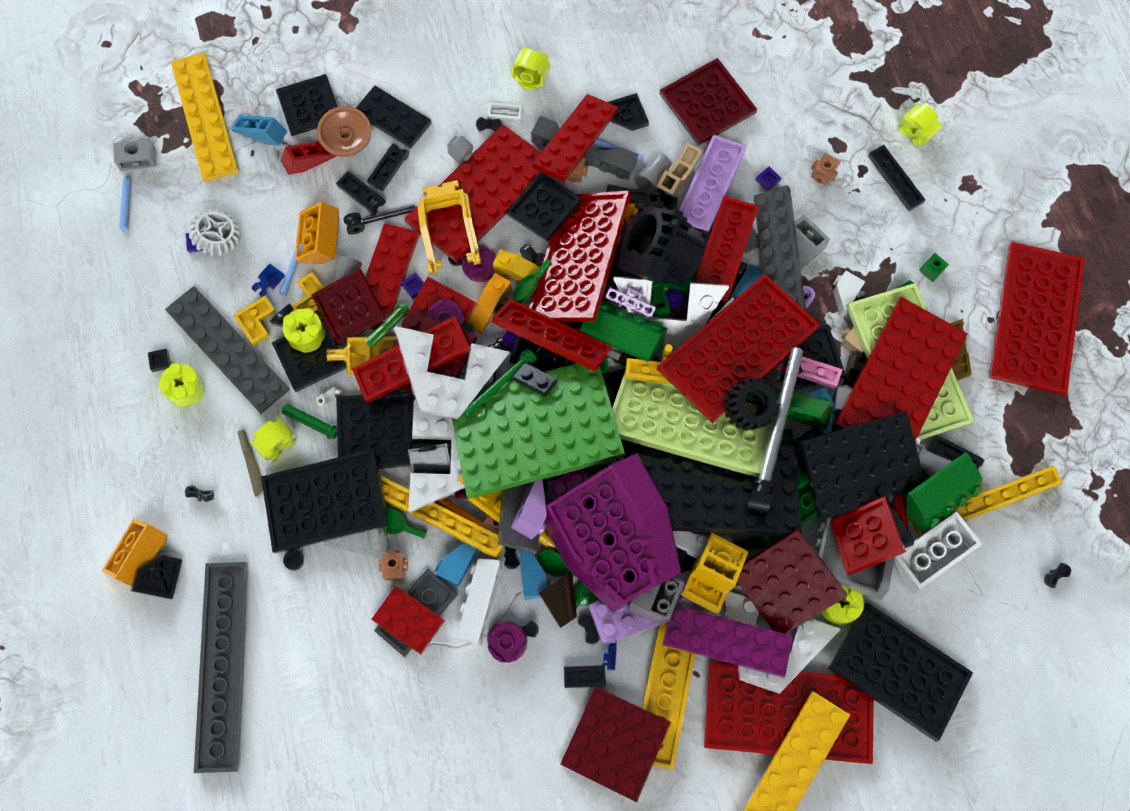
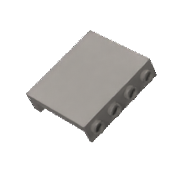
M843 514L825 519L819 526L818 534H820V539L817 538L814 550H817V554L841 586L882 600L889 591L895 557L849 576L845 571L830 523L831 519Z

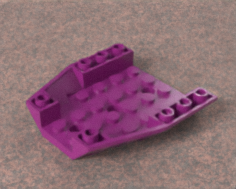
M638 454L610 465L546 506L545 528L566 567L612 612L617 611L638 596L681 573L668 507ZM589 497L594 500V507L592 509L586 506V500ZM609 533L614 536L613 545H609L606 542V536ZM628 570L632 571L635 575L633 582H629L626 579Z

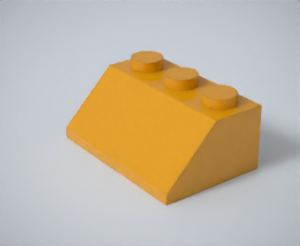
M321 201L299 212L295 261L298 263L324 264L335 259L339 209ZM299 244H302L303 247L299 253Z
M133 518L102 572L132 586L135 571L156 559L155 556L159 549L165 545L168 535Z

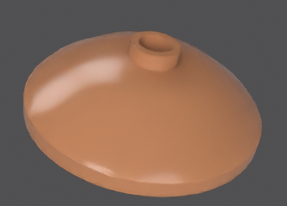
M340 106L329 110L322 116L317 126V136L321 146L327 152L335 156L348 157L361 152L367 146L371 138V126L368 118L360 110L349 106Z

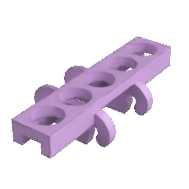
M630 284L626 288L628 290L627 293H623L609 287L605 298L619 303V307L624 305L634 309L633 313L638 311L652 317L656 306L640 299V296L644 295L642 289L640 291L631 288L632 285ZM613 291L617 296L614 298L609 293ZM629 292L637 294V299L629 296ZM628 299L634 300V304L632 306H629L627 304ZM640 303L643 304L642 309L638 308ZM645 307H651L652 311H645Z

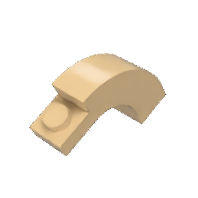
M687 142L673 167L669 171H664L656 187L672 196H676L694 172V167L700 159L703 150Z

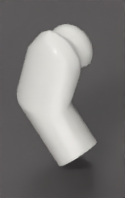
M332 387L324 394L318 396L316 403L322 406L334 398L336 399V396H342L343 392L337 387Z

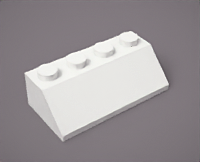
M955 512L914 541L913 546L905 548V553L895 557V563L900 577L912 593H914L983 544L958 512Z
M478 559L477 564L473 563L471 569L473 579L471 583L467 584L465 591L468 597L466 603L463 602L461 605V622H457L454 631L458 640L482 646L502 571L501 561Z

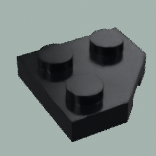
M637 93L608 102L618 107V112L610 122L631 131L649 126L648 118Z
M161 555L135 571L130 591L170 600L173 599L182 559Z

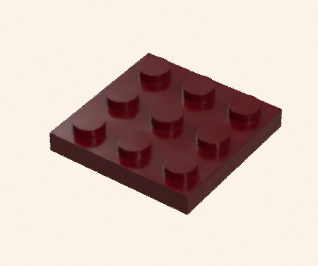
M357 269L311 294L337 345L347 341V338L355 337L387 320L361 269Z

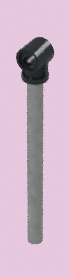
M792 348L778 401L780 405L776 409L778 414L774 417L759 479L754 480V489L751 490L747 509L765 514L768 513L772 499L770 492L773 491L774 484L771 483L803 355V350L800 348Z

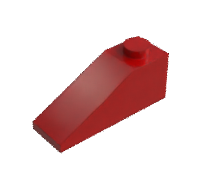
M318 141L285 147L281 163L288 175L306 172L337 156L327 152Z

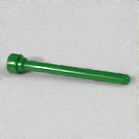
M525 349L521 353V357H519L520 360L464 410V415L470 416L508 382L524 363L532 365L537 360L535 354L531 350Z

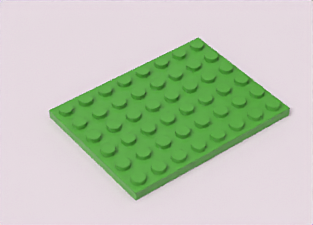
M575 363L545 371L544 373L556 378L557 384L546 397L515 380L508 381L470 416H465L463 412L458 419L452 418L467 498L482 496L625 458V452L600 367L594 372ZM489 387L482 388L468 406H470Z

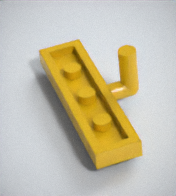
M667 344L664 348L662 362L671 355L673 347L670 344ZM627 358L625 379L671 384L657 370V366L662 362H647L640 359Z

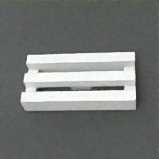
M488 102L486 120L500 119L501 122L521 123L523 105Z

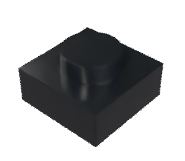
M166 348L148 352L149 366L152 372L165 370L170 367L169 351Z

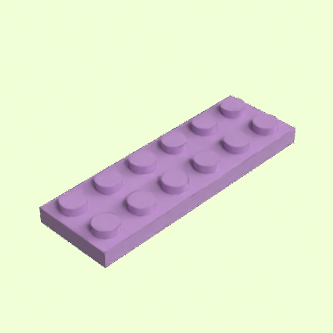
M716 135L712 136L679 208L684 213L683 216L688 218L687 222L692 225L691 228L694 230L710 232L723 195L726 196L747 148L746 145Z
M690 570L682 572L673 578L684 582V587ZM680 592L676 602L677 606L696 611L706 609L681 596ZM602 601L588 605L602 645L667 623V621L648 619L629 611L630 603L615 612H612Z

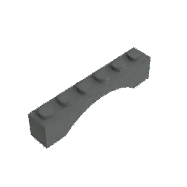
M539 116L531 132V142L538 147H546L560 129L555 121ZM590 148L583 158H586L587 166L599 168L602 172H609L620 179L629 180L637 164L638 154L624 148L613 150Z

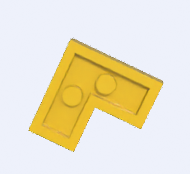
M313 272L297 281L306 297L292 305L294 311L308 308L316 314L319 312L311 294L324 287Z
M263 296L233 316L252 345L255 346L270 337L261 321L270 317L276 311L267 297Z

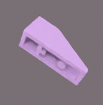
M543 480L529 483L511 526L512 529L532 540L537 534L541 535L546 527L544 521L547 513Z

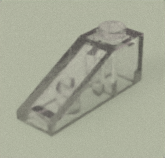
M386 527L323 541V544L326 546L365 556L373 555L374 558L381 557L382 554L390 550Z

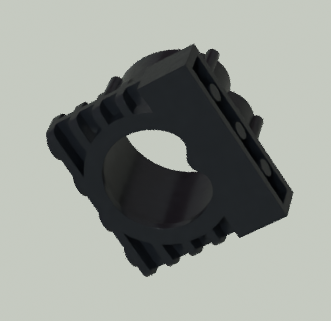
M642 203V205L635 204L634 208L638 212L636 215L631 214L629 217L632 219L630 225L625 226V229H627L625 235L620 237L623 240L622 246L617 245L611 268L620 273L657 284L666 281L683 287L684 283L698 269L703 258L704 249L707 247L702 234L691 228L692 225L687 222L688 218L684 217V213L678 209L673 208L671 210L664 206L661 208L657 205L652 204L650 206L646 203Z

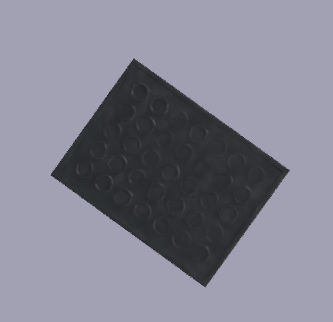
M784 429L771 479L774 488L770 492L772 499L767 514L747 509L751 490L754 489V480L759 478L636 443V454L640 457L668 507L673 531L786 536L797 528L802 532L793 429Z

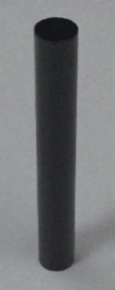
M415 204L362 217L363 224L410 213L416 208Z

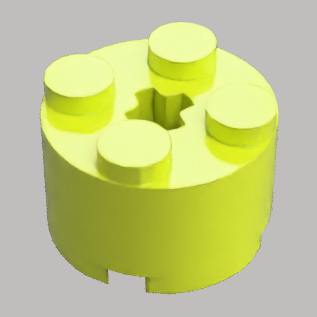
M524 47L519 52L511 68L510 74L512 79L514 80L515 78L519 81V86L528 90H536L537 87L541 88L551 67L548 55L544 52Z
M916 103L900 119L898 130L902 135L910 137L915 146L920 147L941 130L942 122H938L937 118L939 116L930 106L926 104L921 106L919 103Z
M311 309L295 310L283 319L284 336L294 349L307 353L321 346V342L325 338V328L318 315Z
M171 364L162 373L158 383L162 394L171 403L179 407L196 404L204 394L202 378L192 367L186 364Z
M276 417L277 421L274 423L271 420L265 423L253 434L255 439L249 440V443L264 460L274 462L281 456L280 452L283 449H290L296 444L294 439L296 435L280 417Z
M842 586L847 592V597L841 600L844 606L841 608L840 603H836L822 611V616L828 623L836 626H843L856 620L861 615L864 607L862 593Z

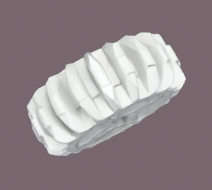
M209 208L207 213L202 210L200 215L196 214L194 219L191 220L189 238L192 240L193 245H197V250L203 249L204 255L210 252L211 256L214 253L221 256L222 252L228 254L229 250L233 251L235 245L238 244L240 227L237 225L236 219H232L231 214L226 216L225 210L220 213L218 209L212 212ZM203 226H206V229H204V232H201V233H200V229H201ZM229 232L230 235L224 239L225 233Z

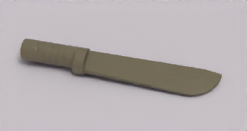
M239 430L237 432L256 497L263 491L261 476L252 447H249L245 430Z

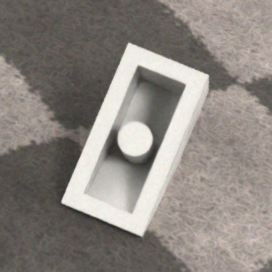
M845 271L842 276L838 275L833 283L836 286L833 295L841 317H844L847 312L846 305L854 301L865 283L864 280L848 271Z

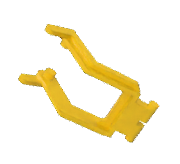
M458 180L442 183V187L433 185L422 188L423 194H427V197L420 198V203L417 206L429 274H433V272L438 273V269L443 268L441 259L436 260L427 213L430 210L453 205L462 206L471 253H466L468 262H474V265L481 264L468 194L464 193L463 189H455L459 188Z

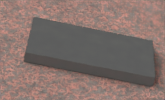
M529 483L502 490L498 544L536 554L538 552L539 534L531 540L511 528Z
M428 568L407 592L409 596L439 617L458 596L452 588ZM378 625L374 630L402 656L406 657L412 650V648Z

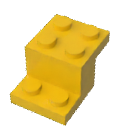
M711 533L702 554L693 563L681 596L718 614L726 594L736 586L748 551Z

